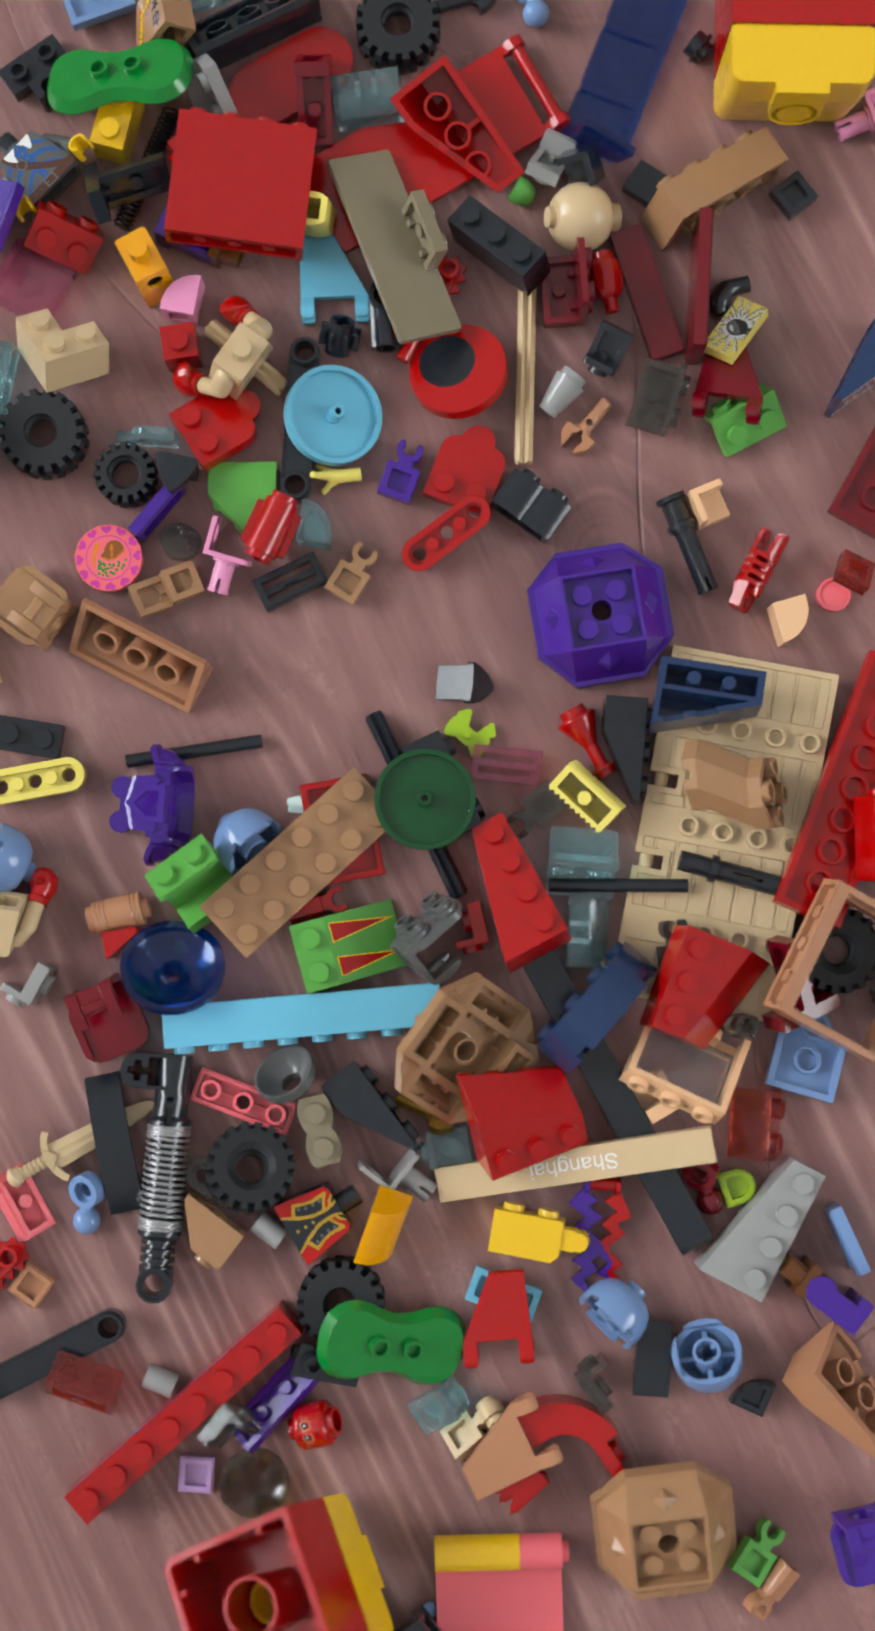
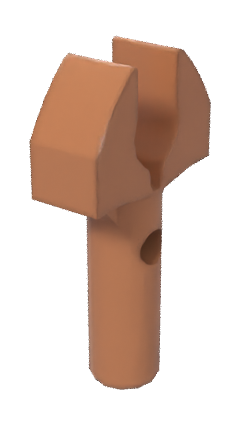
M602 398L581 423L572 424L568 421L561 431V447H564L570 437L581 433V443L572 451V456L588 453L595 443L591 439V431L612 407L611 403L607 399Z

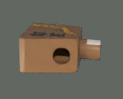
M139 0L137 3L136 46L155 39H170L184 45L196 31L191 0Z

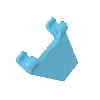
M332 234L328 237L316 238L304 235L302 261L300 260L302 323L304 325L316 323L315 300L355 299L356 321L358 323L369 322L368 294L335 236Z

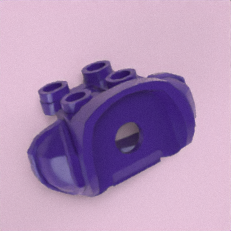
M154 744L150 748L155 764V775L133 776L132 779L120 776L113 781L111 786L114 795L120 798V808L110 816V827L119 833H125L131 829L145 831L146 837H150V843L143 857L147 866H155V863L163 862L191 841L195 799V774L193 767L186 765L185 761L180 759L176 752L163 748L160 744Z

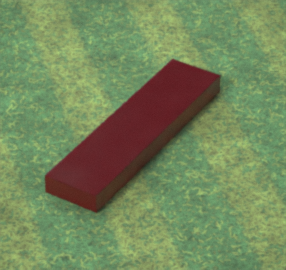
M642 223L610 233L609 240L615 258L620 261L623 281L651 363L683 353L685 348Z

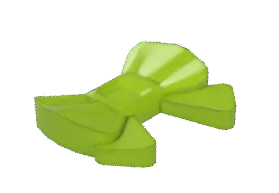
M472 709L458 711V714L447 723L444 734L457 737L459 741L468 747L471 758L476 759L487 750L490 738L496 737L495 724L490 723L476 733L469 727Z

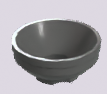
M287 1045L280 1047L266 1056L259 1065L255 1074L256 1089L270 1103L285 1104L296 1101V1099L308 1092L316 1074L315 1062L309 1052L302 1046ZM301 1078V1082L291 1091H286L290 1081Z

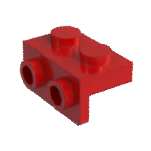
M39 200L36 205V214L23 240V246L87 276L104 240L102 230L98 228L99 224L89 217L80 215V218H77L67 213L68 209L56 201L48 200V203Z

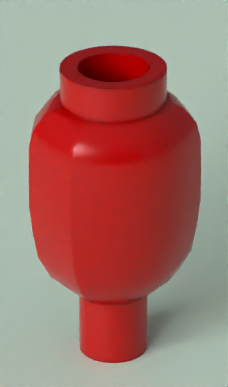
M600 250L592 254L593 261L592 268H590V281H594L597 298L604 301L606 314L612 315L619 312L617 298L621 295L624 288L622 267L620 261L613 257L611 250Z

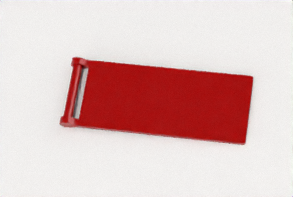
M520 34L513 35L498 48L457 71L513 155L541 140L548 128L558 132L567 127L571 122L567 112L560 109L524 49L525 42ZM513 55L551 118L543 124L504 60L505 57ZM396 108L314 156L310 191H316L327 196L335 208L336 215L333 235L346 254L358 248L359 243L327 165L331 159L389 150L408 196L411 191L423 189L428 202L431 203L436 202L476 178L410 129Z

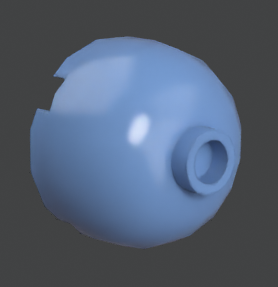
M250 807L226 813L221 817L215 831L213 847L219 853V860L222 866L233 876L283 830L264 811Z
M3 822L0 824V892H8L16 889L22 880L27 883L29 882L32 873L35 871L36 863L31 862L33 848L26 835L15 827Z
M605 1278L595 1282L579 1297L580 1305L586 1301L590 1307L586 1314L591 1321L613 1342L618 1338L626 1342L622 1346L624 1349H631L646 1330L649 1313L647 1305L643 1301L645 1293L633 1281L625 1283L618 1278Z
M701 1318L687 1323L677 1339L675 1336L672 1342L671 1357L677 1375L689 1388L700 1393L714 1394L726 1390L737 1380L742 1370L743 1350L738 1335L733 1329L731 1331L717 1319Z

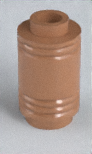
M139 891L91 902V906L85 907V917L91 934L97 933L99 936L107 931L146 925L147 917L152 916L148 896L142 897Z

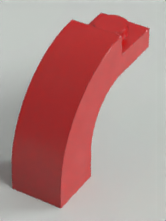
M564 1394L543 1395L536 1397L538 1402L536 1410L517 1417L532 1450L554 1436L573 1435L585 1440L592 1446L612 1477L625 1469L623 1460L627 1458L615 1439L609 1442V1440L618 1435L615 1424L602 1410L584 1399Z

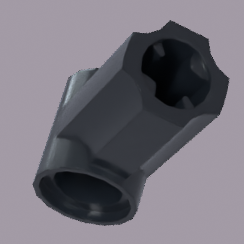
M372 282L368 290L372 351L391 353L400 350L401 344L397 340L384 305L375 300L379 293L375 283Z

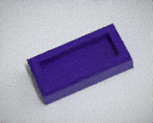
M164 485L128 527L130 532L141 542H145L184 496V487L175 493H170Z

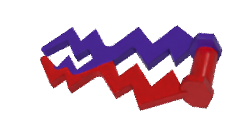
M621 1177L586 1181L584 1186L569 1201V1204L584 1216L573 1227H578L579 1230H586L591 1240L585 1252L583 1251L572 1259L582 1269L571 1277V1280L584 1292L590 1287L584 1279L598 1269L592 1262L597 1256H601L607 1262L596 1272L598 1275L604 1278L621 1279L614 1270L624 1264L609 1248L625 1234L618 1224L631 1217L621 1194ZM590 1189L614 1191V1194L606 1198L605 1202L617 1211L601 1222L611 1233L600 1239L589 1230L591 1226L603 1218L602 1215L590 1206L599 1201L589 1193Z

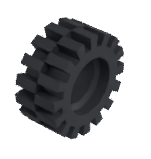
M126 441L120 442V446L117 447L114 443L109 445L110 450L108 452H105L103 449L100 453L102 458L95 461L94 465L97 469L96 471L93 470V475L96 479L97 488L104 497L114 505L119 504L121 508H127V505L135 508L139 507V502L142 501L145 504L149 501L147 499L148 495L151 494L153 496L156 492L154 486L158 485L159 479L157 474L159 473L148 452L143 447L142 449L139 448L135 443L128 445ZM123 463L134 464L139 470L137 482L130 487L118 486L114 481V472Z

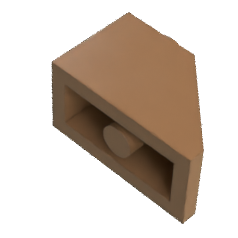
M193 1189L184 1199L190 1249L196 1253L194 1258L207 1269L214 1267L219 1271L244 1238L247 1230Z

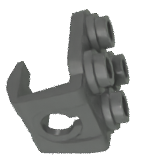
M434 891L421 900L422 912L418 916L412 917L411 914H406L394 924L397 937L390 943V947L417 975L431 984L437 985L452 978L462 961L455 957L447 963L451 955L444 950L424 967L416 954L431 945L462 917L463 914L460 911L463 906L458 900L443 894L439 895Z

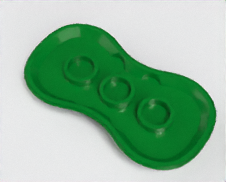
M155 39L134 48L118 52H99L87 49L74 50L60 56L53 64L47 85L48 102L55 111L70 115L89 112L108 103L119 101H133L144 104L165 103L180 96L189 86L193 75V59L186 47L170 39Z
M365 1300L345 1301L331 1309L321 1325L317 1341V1358L323 1371L339 1379H355L372 1373L386 1372L402 1376L413 1383L431 1385L447 1379L458 1367L463 1355L465 1326L461 1317L446 1307L434 1306L409 1313H396L387 1311Z

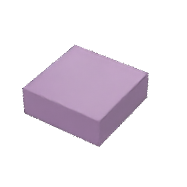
M181 1453L178 1492L213 1494L216 1455Z

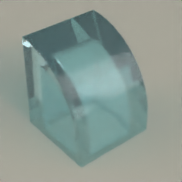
M303 498L300 512L302 520L296 535L298 545L332 551L333 531L326 512L315 502Z

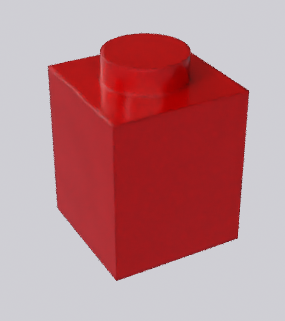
M194 322L159 327L164 361L170 372H174L178 367V363L186 360L195 368L203 367L199 335Z

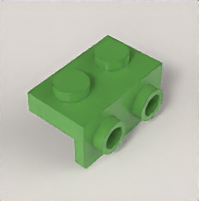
M758 383L763 396L762 414L758 425L747 424L745 421L747 416L745 414V407L748 400L722 399L713 403L711 409L706 411L704 420L712 425L724 456L729 457L787 427L774 389Z

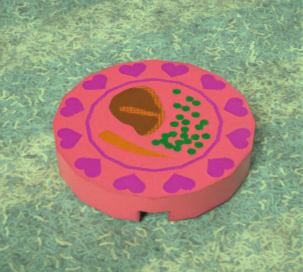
M112 524L96 526L86 532L78 542L74 556L76 570L82 580L94 590L108 594L116 593V591H121L124 588L127 589V586L134 584L141 575L144 564L142 548L136 537L124 527Z

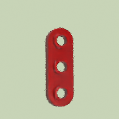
M469 495L463 498L404 544L402 549L404 564L414 571H424L430 568L489 522L491 517L489 502L480 495ZM475 505L479 507L481 513L478 518H471L469 516L468 509L470 506ZM444 526L452 528V538L445 539L441 535V529ZM416 547L425 549L426 557L424 559H417L415 557L414 550Z

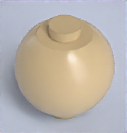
M575 182L564 186L554 195L549 206L545 208L544 224L546 228H549L553 239L564 249L574 252L577 237H584L585 247H591L594 250L607 240L610 232L619 231L622 224V209L619 204L611 203L607 193L597 185L589 186L588 182Z

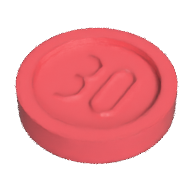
M828 578L816 590L817 603L828 612L841 611L848 605L851 599L850 587L840 578Z

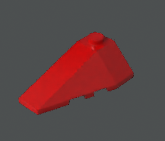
M445 55L390 98L410 129L496 193H499L525 173Z

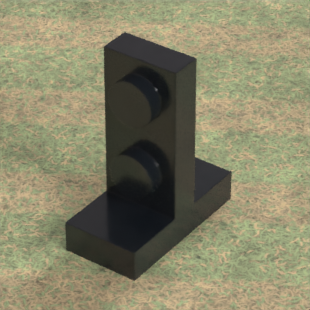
M163 152L100 172L95 161L82 165L87 195L99 225L112 221L110 213L112 208L169 191L171 175Z

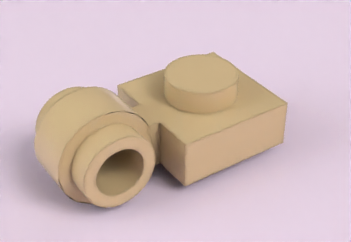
M493 1396L484 1397L476 1405L477 1412L475 1416L465 1409L439 1431L456 1460L461 1463L465 1461L485 1437L483 1430H490L503 1413L505 1408L499 1399H494Z

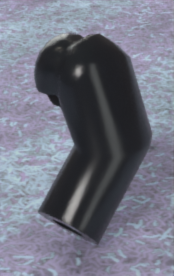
M746 275L719 282L710 294V313L713 316H723L729 310L727 303L730 302L732 296L750 293L751 284L749 277Z

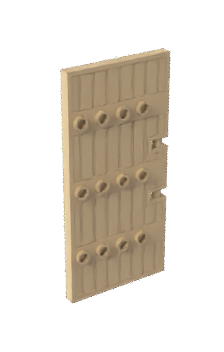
M673 645L671 657L766 671L763 702L757 716L753 718L656 733L649 772L655 773L653 784H647L646 796H644L634 852L640 853L638 865L631 866L629 879H688V893L627 892L618 941L622 944L625 941L628 942L658 968L656 974L646 981L648 985L638 996L645 999L649 998L659 971L656 946L666 945L665 939L661 937L658 931L659 921H668V928L672 933L675 925H677V919H685L687 924L753 951L769 962L770 965L731 1015L763 1021L762 1015L772 1011L763 1006V1003L776 978L766 940L777 935L792 938L796 912L773 903L774 895L745 889L717 880L714 883L707 882L705 877L677 870L680 853L684 850L711 858L713 855L720 856L722 861L751 867L778 876L783 875L823 769L839 675ZM697 739L710 741L753 759L775 757L778 763L779 781L786 784L788 791V802L782 803L784 826L771 829H757L712 810H693L684 790L683 780L690 779L689 769L682 770L681 763L685 741ZM669 775L677 777L675 789L667 787ZM654 856L663 857L660 870L652 868ZM733 873L734 876H738V877H742V878H745V879H749V880L761 882V881L758 880V879H754V878H750V877H746V876H743V875H739V874Z

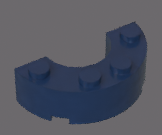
M618 940L604 955L609 960L605 966L599 963L586 978L591 983L582 994L576 990L563 1005L568 1011L556 1023L549 1020L537 1034L541 1041L536 1047L567 1074L571 1073L583 1061V1056L590 1049L593 1050L648 985L646 981L650 977L652 978L658 970L655 965L626 941L623 944Z

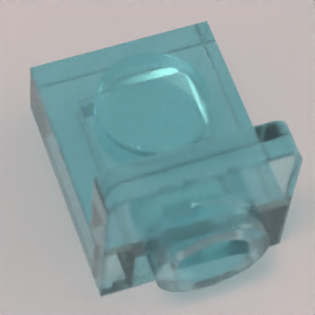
M466 1125L454 1127L453 1132L444 1135L425 1132L426 1141L419 1142L422 1162H429L431 1170L438 1169L440 1166L472 1161Z
M451 1375L440 1386L412 1399L408 1407L425 1435H429L458 1421L470 1405L464 1388Z

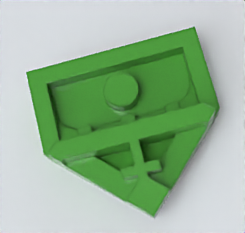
M221 462L208 470V496L213 503L214 510L222 512L235 524V528L241 533L247 524L257 499L265 500L267 495H271L273 490H277V462Z

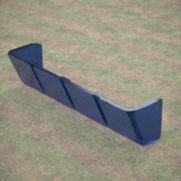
M687 0L612 1L606 16V22L598 36L582 76V82L568 111L571 122L560 131L561 134L577 141L576 148L597 142L600 157L614 163L622 162L634 156L636 148L630 143Z

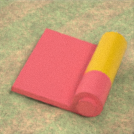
M561 1532L435 1535L436 1619L441 1631H564L562 1569L563 1562H569V1540L562 1539Z

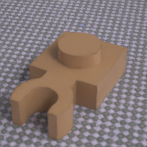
M360 541L352 549L353 559L351 563L341 558L324 586L326 591L353 607L371 580V575L364 572L365 569L375 565L378 560V552L375 550L368 559H362L359 556V552L363 548V543Z

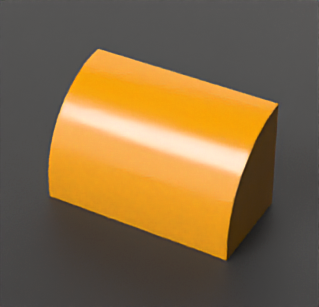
M382 1185L379 1186L353 1263L376 1265L383 1263L391 1257L413 1196Z

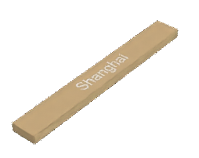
M711 1125L587 1143L495 1181L491 1180L478 1160L436 1166L434 1171L440 1203L715 1163L717 1162Z

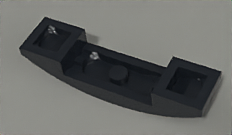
M115 1071L84 1078L93 1137L111 1215L142 1208L139 1203L142 1202L140 1197L143 1195L141 1193L143 1188L132 1145L120 1072Z

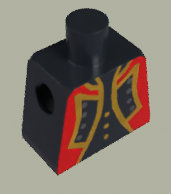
M327 1181L281 1199L273 1208L307 1265H309L352 1228L353 1222L347 1212L363 1203V1200L353 1184L336 1194Z

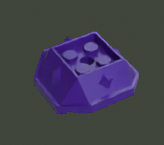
M623 543L555 553L527 590L538 660L576 689L644 678L674 636L663 568ZM595 605H604L608 608L610 617L603 621L597 620L592 615L591 609Z

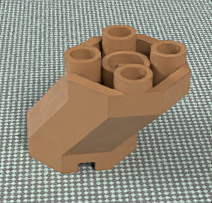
M701 739L685 741L681 763L682 770L689 769L690 779L683 780L684 790L693 810H712L757 829H771L784 826L782 803L788 802V791L786 784L779 781V769L775 757L753 759L710 741Z

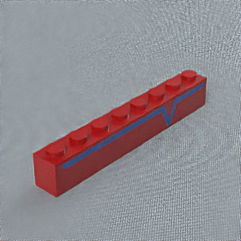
M283 1300L279 1301L71 1486L64 1498L82 1520L88 1525L299 1338L305 1327L304 1325L301 1326L299 1318Z

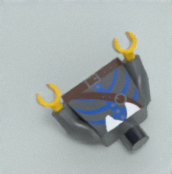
M30 131L21 141L10 132H6L0 137V151L6 155L0 162V167L4 173L1 180L18 182L25 188L15 214L21 223L25 222L23 216L27 212L33 211L36 214V205L39 200L48 203V200L57 201L83 173L74 156L81 162H85L87 158L83 155V152L88 148L93 149L95 147L83 134L79 133L71 138L49 133L39 135L34 131Z

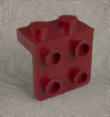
M577 237L574 255L547 257L551 272L541 282L544 328L585 325L587 314L592 313V302H595L594 281H588L590 279V268H592L591 247H585L584 237Z

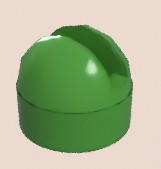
M521 175L507 199L518 206L529 205L535 197V187L530 180Z

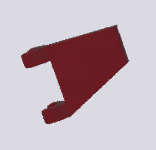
M747 346L733 365L705 353L696 390L691 398V407L693 408L691 414L693 417L704 418L709 396L748 400L745 407L746 423L752 425L760 423L763 396Z

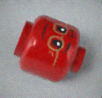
M326 1399L297 1405L293 1411L292 1418L288 1421L290 1438L296 1440L299 1447L304 1450L333 1445L338 1435L341 1434L343 1427L339 1409L336 1406H332Z

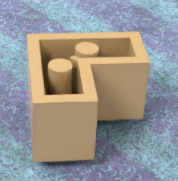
M48 308L16 317L17 348L46 393L109 374V342L94 321L62 330Z

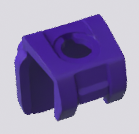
M875 1501L871 1504L831 1512L834 1525L830 1530V1539L838 1570L843 1581L853 1587L875 1584Z

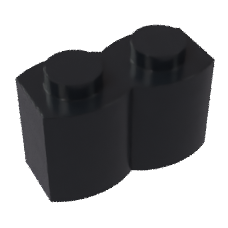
M515 468L493 498L491 506L546 545L571 509V506L567 504L569 499L555 488L549 491L540 485L541 479L531 470L524 468L521 471Z

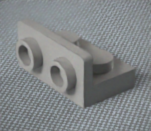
M207 53L193 59V75L186 89L193 107L205 109L208 113L223 114L225 112H233L238 114L217 64Z

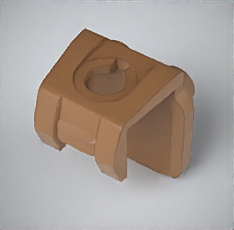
M30 565L17 567L0 587V627L24 645H36L44 652L48 650L53 643V639L79 608L69 601V596L65 589Z

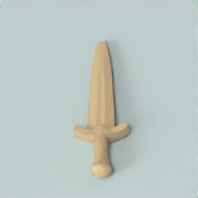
M152 1100L138 1102L125 1108L129 1127L145 1117L153 1109L154 1102ZM91 1123L48 1143L49 1132L41 1131V1157H37L22 1167L8 1169L6 1173L8 1183L13 1187H20L28 1177L30 1178L37 1172H41L46 1167L56 1176L68 1182L71 1173L61 1168L96 1148Z

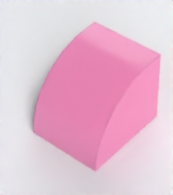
M201 275L181 277L166 289L160 304V311L165 320L181 323L194 322V325H198L205 291Z

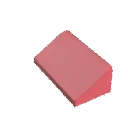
M24 1162L16 1167H22L24 1165ZM6 1173L0 1175V1208L20 1243L31 1239L56 1224L32 1177H28L20 1187L16 1188L8 1183Z

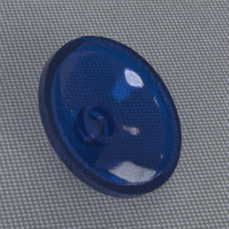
M174 920L155 923L141 930L126 945L120 961L121 981L129 997L136 1004L150 1012L162 1015L189 1013L207 1004L221 988L225 977L224 953L216 938L204 928L193 934L184 921ZM173 976L180 978L178 981L168 980L170 977Z

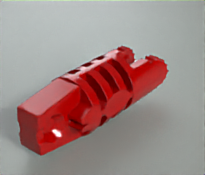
M764 527L760 529L748 553L749 556L743 562L739 574L732 585L733 592L728 603L734 610L746 614L755 599L760 597L765 589L764 586L768 583L774 571L773 569L776 567L790 538L788 535L778 533L766 553L765 551L768 548V544H770L772 532Z

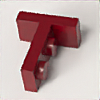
M331 54L297 55L294 61L298 122L308 124L311 128H317L316 145L334 144Z
M777 935L766 940L776 976L795 938ZM808 977L794 1008L813 1019H817L841 1007L837 993H830L829 991L819 989L813 990L812 981ZM774 1011L762 1015L765 1028L788 1033L801 1027Z

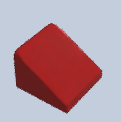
M132 926L103 932L101 936L106 959H113L142 933L139 926Z

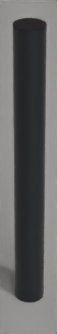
M261 734L167 749L176 752L180 759L185 760L263 748ZM151 751L125 755L127 768L154 764Z
M549 878V892L688 893V879Z

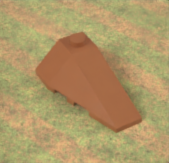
M835 1321L830 1322L792 1355L782 1382L804 1407L875 1459V1392L873 1390L875 1388V1381L872 1375L866 1376L858 1362L862 1356L856 1345Z

